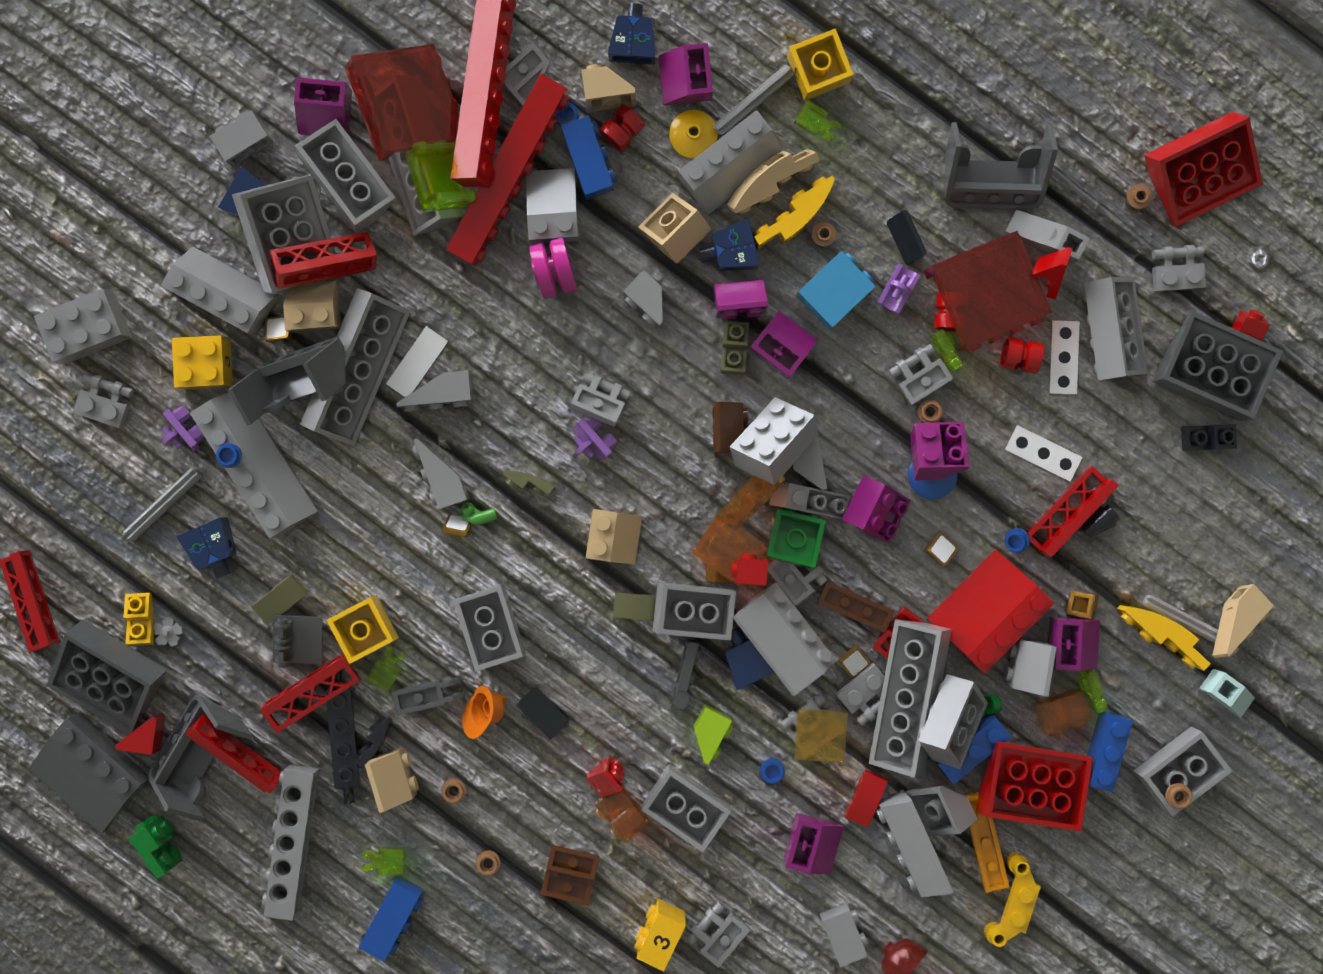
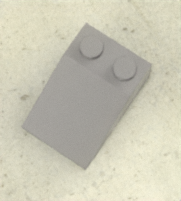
M575 168L532 171L528 177L526 176L528 238L531 245L540 243L550 244L551 240L562 237L565 243L580 242Z

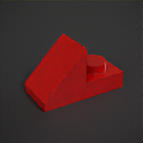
M1067 247L1037 259L1032 275L1046 279L1044 286L1049 287L1046 295L1047 298L1056 300L1072 248Z

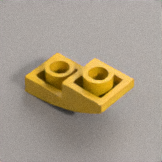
M151 593L125 594L123 618L127 620L126 645L129 647L154 645V612Z

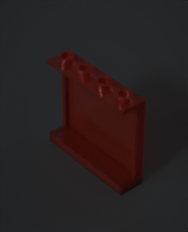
M434 44L351 56L345 65L346 73L379 161L388 160L393 153L450 142L456 143L460 116L458 103L453 98L450 90V81L443 71L441 57L436 52Z
M1018 230L933 264L923 271L927 280L934 278L962 344V347L958 348L957 352L967 349L968 353L982 348L981 343L988 340L989 344L1004 339L1003 333L1009 331L1010 336L1024 330V324L1030 323L1032 327L1044 322L1043 316L1052 313L1038 277L1032 275L1034 268Z

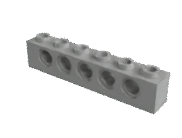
M291 764L280 773L279 786H282L281 795H278L275 804L278 816L272 826V834L275 835L268 854V858L271 859V866L267 869L265 875V883H268L267 893L265 892L262 898L261 906L265 908L263 917L293 921L300 912L320 768ZM292 788L300 790L301 798L293 796ZM288 812L295 813L298 821L292 822L288 817ZM285 837L292 838L294 846L287 845ZM281 862H288L290 864L291 870H285L282 867ZM278 886L285 887L287 895L281 894Z

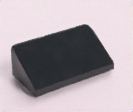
M908 210L901 211L887 221V226L906 265L923 258L927 254Z
M536 686L517 703V707L550 740L569 722V719Z

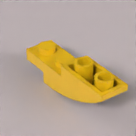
M833 175L827 179L824 176L812 183L813 188L807 192L802 189L794 194L788 206L792 213L786 211L776 218L777 222L769 227L768 224H765L756 230V236L753 239L757 249L776 237H779L782 243L785 244L803 230L814 218L827 198L835 181Z
M1119 605L1117 608L1122 613L1121 619L1131 627L1135 625L1140 630L1138 634L1148 643H1163L1170 651L1174 653L1177 651L1183 657L1181 661L1190 669L1197 668L1205 671L1211 664L1193 648L1199 639L1180 624L1165 616L1144 609Z

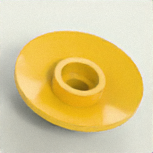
M687 110L680 113L673 120L669 130V139L674 150L685 158H696L717 141L718 133L713 127L715 124L714 120L707 113L700 110ZM695 128L698 130V134L692 136L689 130Z

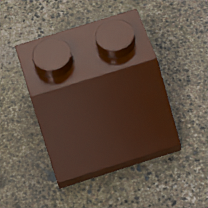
M714 402L712 405L713 453H731L730 446L744 432L743 423H748V409L743 408V403Z

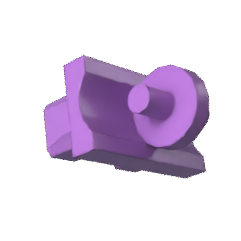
M899 263L880 295L877 304L898 315L921 275Z
M185 406L173 412L169 409L166 410L163 415L176 430L172 431L168 426H165L162 432L166 436L163 438L162 443L165 446L173 444L179 449L183 446L179 440L182 437L194 452L200 448L198 444L205 437L197 425L188 431L182 426L192 419L190 412Z
M592 417L586 420L582 418L573 428L578 435L574 439L575 443L579 446L575 450L577 456L584 452L588 458L595 455L602 462L611 454V450L616 445L617 440L610 433L601 439L595 432L602 427V423Z

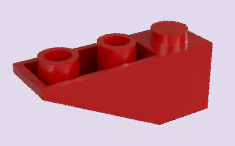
M609 755L587 773L586 780L601 798L623 790L625 777L623 771L625 768L617 758L613 760Z

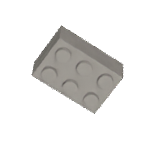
M104 288L34 316L51 361L54 363L66 365L133 338L115 292Z
M775 397L730 446L735 466L775 485L819 435L815 415Z
M658 582L653 632L664 635L731 640L736 591L725 588Z
M504 583L453 600L475 672L521 658L526 654Z
M946 674L944 681L940 683L937 698L934 704L930 706L928 719L925 726L921 727L918 736V742L933 761L961 769L988 704L973 681Z
M1189 727L1134 769L1133 772L1160 808L1171 816H1175L1182 809H1175L1167 803L1165 794L1169 786L1175 783L1187 786L1192 794V803L1230 774L1232 770L1205 734L1198 729ZM1176 792L1175 800L1181 797V792Z
M670 763L643 801L641 809L644 813L701 852L705 851L731 813L730 804Z

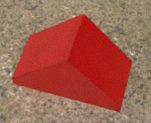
M163 712L150 718L114 747L120 751L149 755L160 751L165 722Z

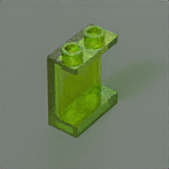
M442 140L434 144H427L426 141L414 144L412 146L413 149L404 154L423 212L461 209L476 200L473 190L463 191L460 184L450 179L453 164L451 153L455 150V143H447L446 140Z

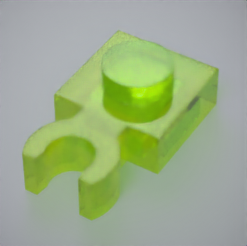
M807 100L794 124L814 136L818 130L821 131L823 137L828 141H832L834 135L828 132V128L833 127L839 130L841 127L838 121L826 120L829 112Z
M941 329L929 336L940 356L945 359L951 372L963 366L961 360L954 352V340L948 332L945 333Z
M390 645L386 649V660L378 658L367 678V681L387 692L391 690L401 671V668L395 666L396 663L403 660L406 655L405 651H401L399 657H394L392 655L394 645Z
M1079 671L1081 675L1079 684L1083 692H1087L1090 696L1094 711H1098V713L1107 711L1108 706L1103 698L1104 693L1096 671Z
M380 847L378 854L371 850H366L361 854V857H368L371 860V864L362 865V871H370L374 867H378V874H404L405 847Z

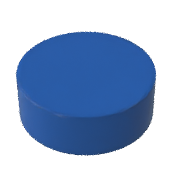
M568 103L564 111L560 110L557 115V124L561 127L562 124L579 119L577 107L572 103Z
M768 758L762 762L760 775L765 782L776 784L783 779L785 770L783 764L778 759Z

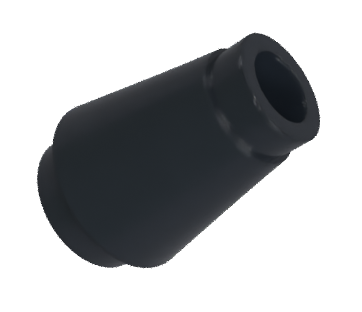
M1107 504L1104 507L1100 506L1081 528L1091 539L1116 526V522L1120 518Z

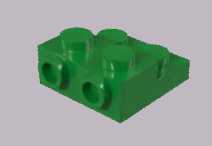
M783 507L782 509H777L766 558L815 569L826 520L820 519L821 516L814 513L802 515L796 513L797 510Z
M154 814L134 828L136 833L128 838L156 879H159L183 861L178 848L169 841L177 835L174 832V826L163 815L158 817L157 814Z

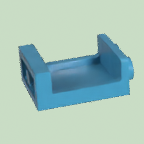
M842 251L796 294L829 330L876 287L873 284V278L866 271L861 272L856 266V260L849 253L844 254Z

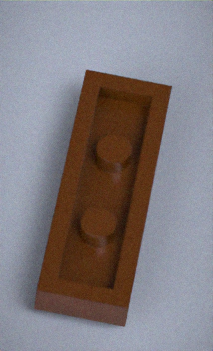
M829 581L825 582L817 600L818 604L883 633L886 632L895 612L893 609Z

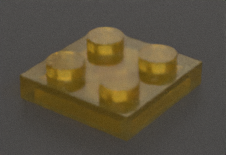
M797 708L794 759L844 763L848 713Z

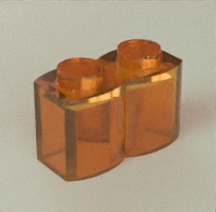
M1079 688L1032 704L1041 731L1050 736L1061 735L1064 733V729L1071 726L1074 729L1085 727L1088 725L1087 722L1093 719L1084 691Z
M624 787L618 793L602 798L599 797L594 803L596 814L601 820L604 821L606 819L612 825L610 830L619 840L622 838L627 842L649 823L648 816L641 810V807L632 799Z

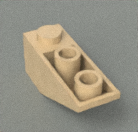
M1255 584L1238 587L1224 603L1212 654L1214 658L1231 657L1239 650L1238 646L1242 641L1253 635V629L1257 624L1262 623L1268 618V612L1274 605Z

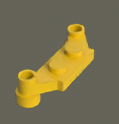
M1018 852L1010 854L1006 861L1007 867L1014 873L1015 878L1000 923L990 922L984 928V935L987 940L997 947L1004 946L1008 940L1019 933L1026 934L1041 888L1034 881L1027 859Z

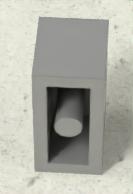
M252 110L239 114L236 120L228 125H221L210 136L224 161L232 167L274 142L260 118Z
M847 903L820 913L840 967L868 957L865 948L869 947L864 932L859 934L856 925L860 924L855 909L850 911Z

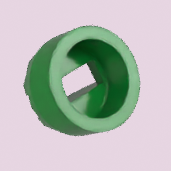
M996 695L984 696L988 702L984 711L986 715H995L1002 710V700Z

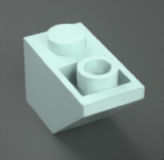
M1216 669L1210 672L1199 688L1240 718L1255 699L1245 686L1227 673Z

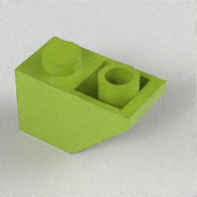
M707 704L704 705L695 721L694 730L703 761L709 765L711 760L715 761L722 749L719 745L723 738L727 739L733 726L730 725L732 723L731 717Z

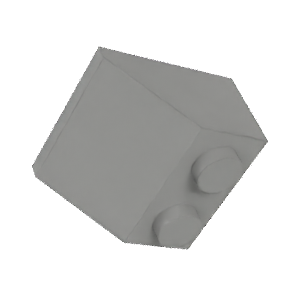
M1020 638L1008 650V656L1011 658L1009 667L1007 666L1004 672V680L1007 681L1006 685L1013 689L1049 697L1057 647L1042 641Z

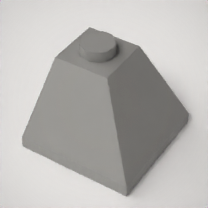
M937 786L906 791L913 801L928 836L961 834L978 820L968 797L946 787Z

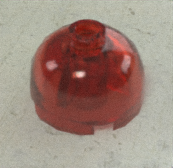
M908 938L900 939L895 944L890 941L881 952L885 955L881 962V970L883 974H911L928 951L916 941Z

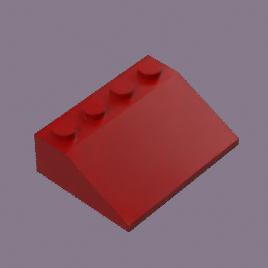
M1235 112L1216 119L1144 155L1149 177L1174 227L1263 185L1250 117Z
M994 550L926 619L933 625L952 629L950 643L972 665L985 674L1055 603L1002 554Z
M997 741L980 785L976 811L991 818L1082 832L1093 757Z

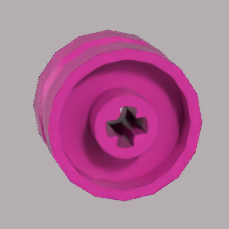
M563 237L551 240L550 250L552 257H548L546 248L542 243L529 246L533 273L544 300L556 297L557 287L555 280H559L561 289L565 294L578 291Z

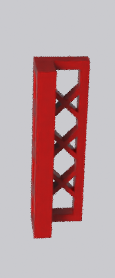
M368 232L270 250V257L276 270L278 289L376 270L377 254ZM364 241L367 249L358 250L351 246L353 243ZM336 246L343 249L341 254L334 255L328 252V249ZM309 251L319 254L316 259L311 260L303 257V255ZM288 256L294 260L290 264L280 265L278 257Z
M1089 466L1029 529L1027 534L1029 535L1030 543L1043 556L1052 557L1119 485L1113 479H1106L1093 466ZM1090 474L1101 482L1094 490H1086L1085 480ZM1081 485V490L1075 491ZM1072 493H1081V504L1077 508H1069L1068 498ZM1064 511V522L1061 525L1052 526V515L1054 512ZM1038 529H1047L1048 539L1041 545L1032 536Z
M30 550L18 551L0 559V565L29 653L60 643ZM12 561L16 574L11 572L8 562ZM19 585H20V588H21L23 597L20 596L19 593H18V590H17V589H18ZM26 610H28L31 620L27 619L25 614ZM34 632L39 643L38 645H35L33 639Z
M344 653L264 702L260 711L277 734L353 686L361 678L352 665L348 663ZM343 668L352 677L346 683L335 681L336 673ZM319 683L330 685L329 694L325 696L314 694L316 685ZM297 697L310 698L308 707L305 709L294 708V701ZM277 710L289 711L287 720L280 725L272 715Z
M202 714L185 734L187 737L261 791L271 793L275 789L281 771L230 733L215 729L207 716Z

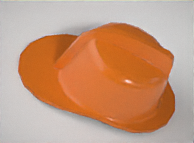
M484 685L476 689L462 715V727L468 738H479L488 726L498 723L503 718L504 705L507 701L505 695L490 691Z

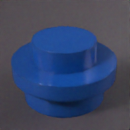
M225 443L218 448L216 459L221 466L234 468L242 460V451L233 443Z
M1014 528L1006 534L1005 544L1010 551L1021 553L1029 547L1030 538L1023 529Z

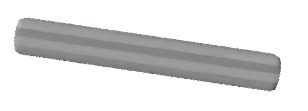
M788 65L781 67L717 121L713 126L715 131L719 135L724 136L793 78L794 72Z
M190 468L123 531V535L129 541H135L202 478L201 473L195 468Z
M1152 595L1145 596L1142 602L1144 607L1173 620L1215 644L1218 633L1217 629Z

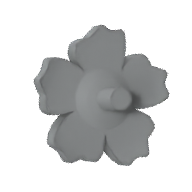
M166 617V619L162 620V623H155L153 627L154 634L159 635L155 639L158 645H167L168 643L171 647L178 645L179 635L183 633V627L179 623L175 624L174 618Z

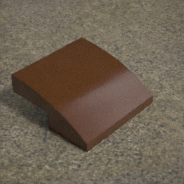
M552 845L540 895L588 906L600 856Z

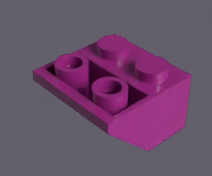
M708 43L683 45L658 56L663 106L712 101L713 88Z
M296 77L294 107L298 134L312 135L335 119L338 120L348 134L352 89L346 82Z
M764 280L714 284L716 317H722V320H734L736 316L746 314V318L761 317V314L768 307Z
M778 311L749 350L786 379H789L818 340L782 312Z
M964 422L914 423L910 435L914 480H941L969 469Z
M863 476L842 520L886 543H890L911 500L887 485Z
M1050 617L1048 644L1057 647L1053 669L1075 671L1097 669L1100 620Z
M796 812L783 858L785 867L808 874H831L844 826Z

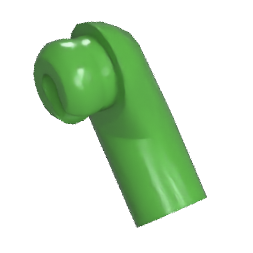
M464 503L461 506V516L463 519L478 526L497 519L494 508L481 512L474 508L472 503Z

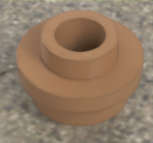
M1137 184L1128 190L1126 200L1132 208L1143 209L1150 204L1152 193L1147 186ZM1137 192L1142 193L1143 200L1137 198Z
M828 222L816 224L811 233L812 240L820 247L831 245L836 238L834 226ZM821 230H826L828 232L827 238H822L820 236Z
M926 400L918 407V417L923 423H936L942 417V407L935 400ZM928 407L934 411L931 417L926 415Z
M456 778L447 780L441 789L442 797L448 803H459L466 795L465 784ZM453 786L457 787L458 794H452L450 788Z
M1180 783L1169 786L1165 794L1167 803L1175 809L1186 808L1192 800L1190 789ZM1176 792H1181V797L1175 800Z
M490 850L482 852L476 860L477 870L485 876L497 873L501 865L498 854ZM491 859L493 865H485L484 860Z

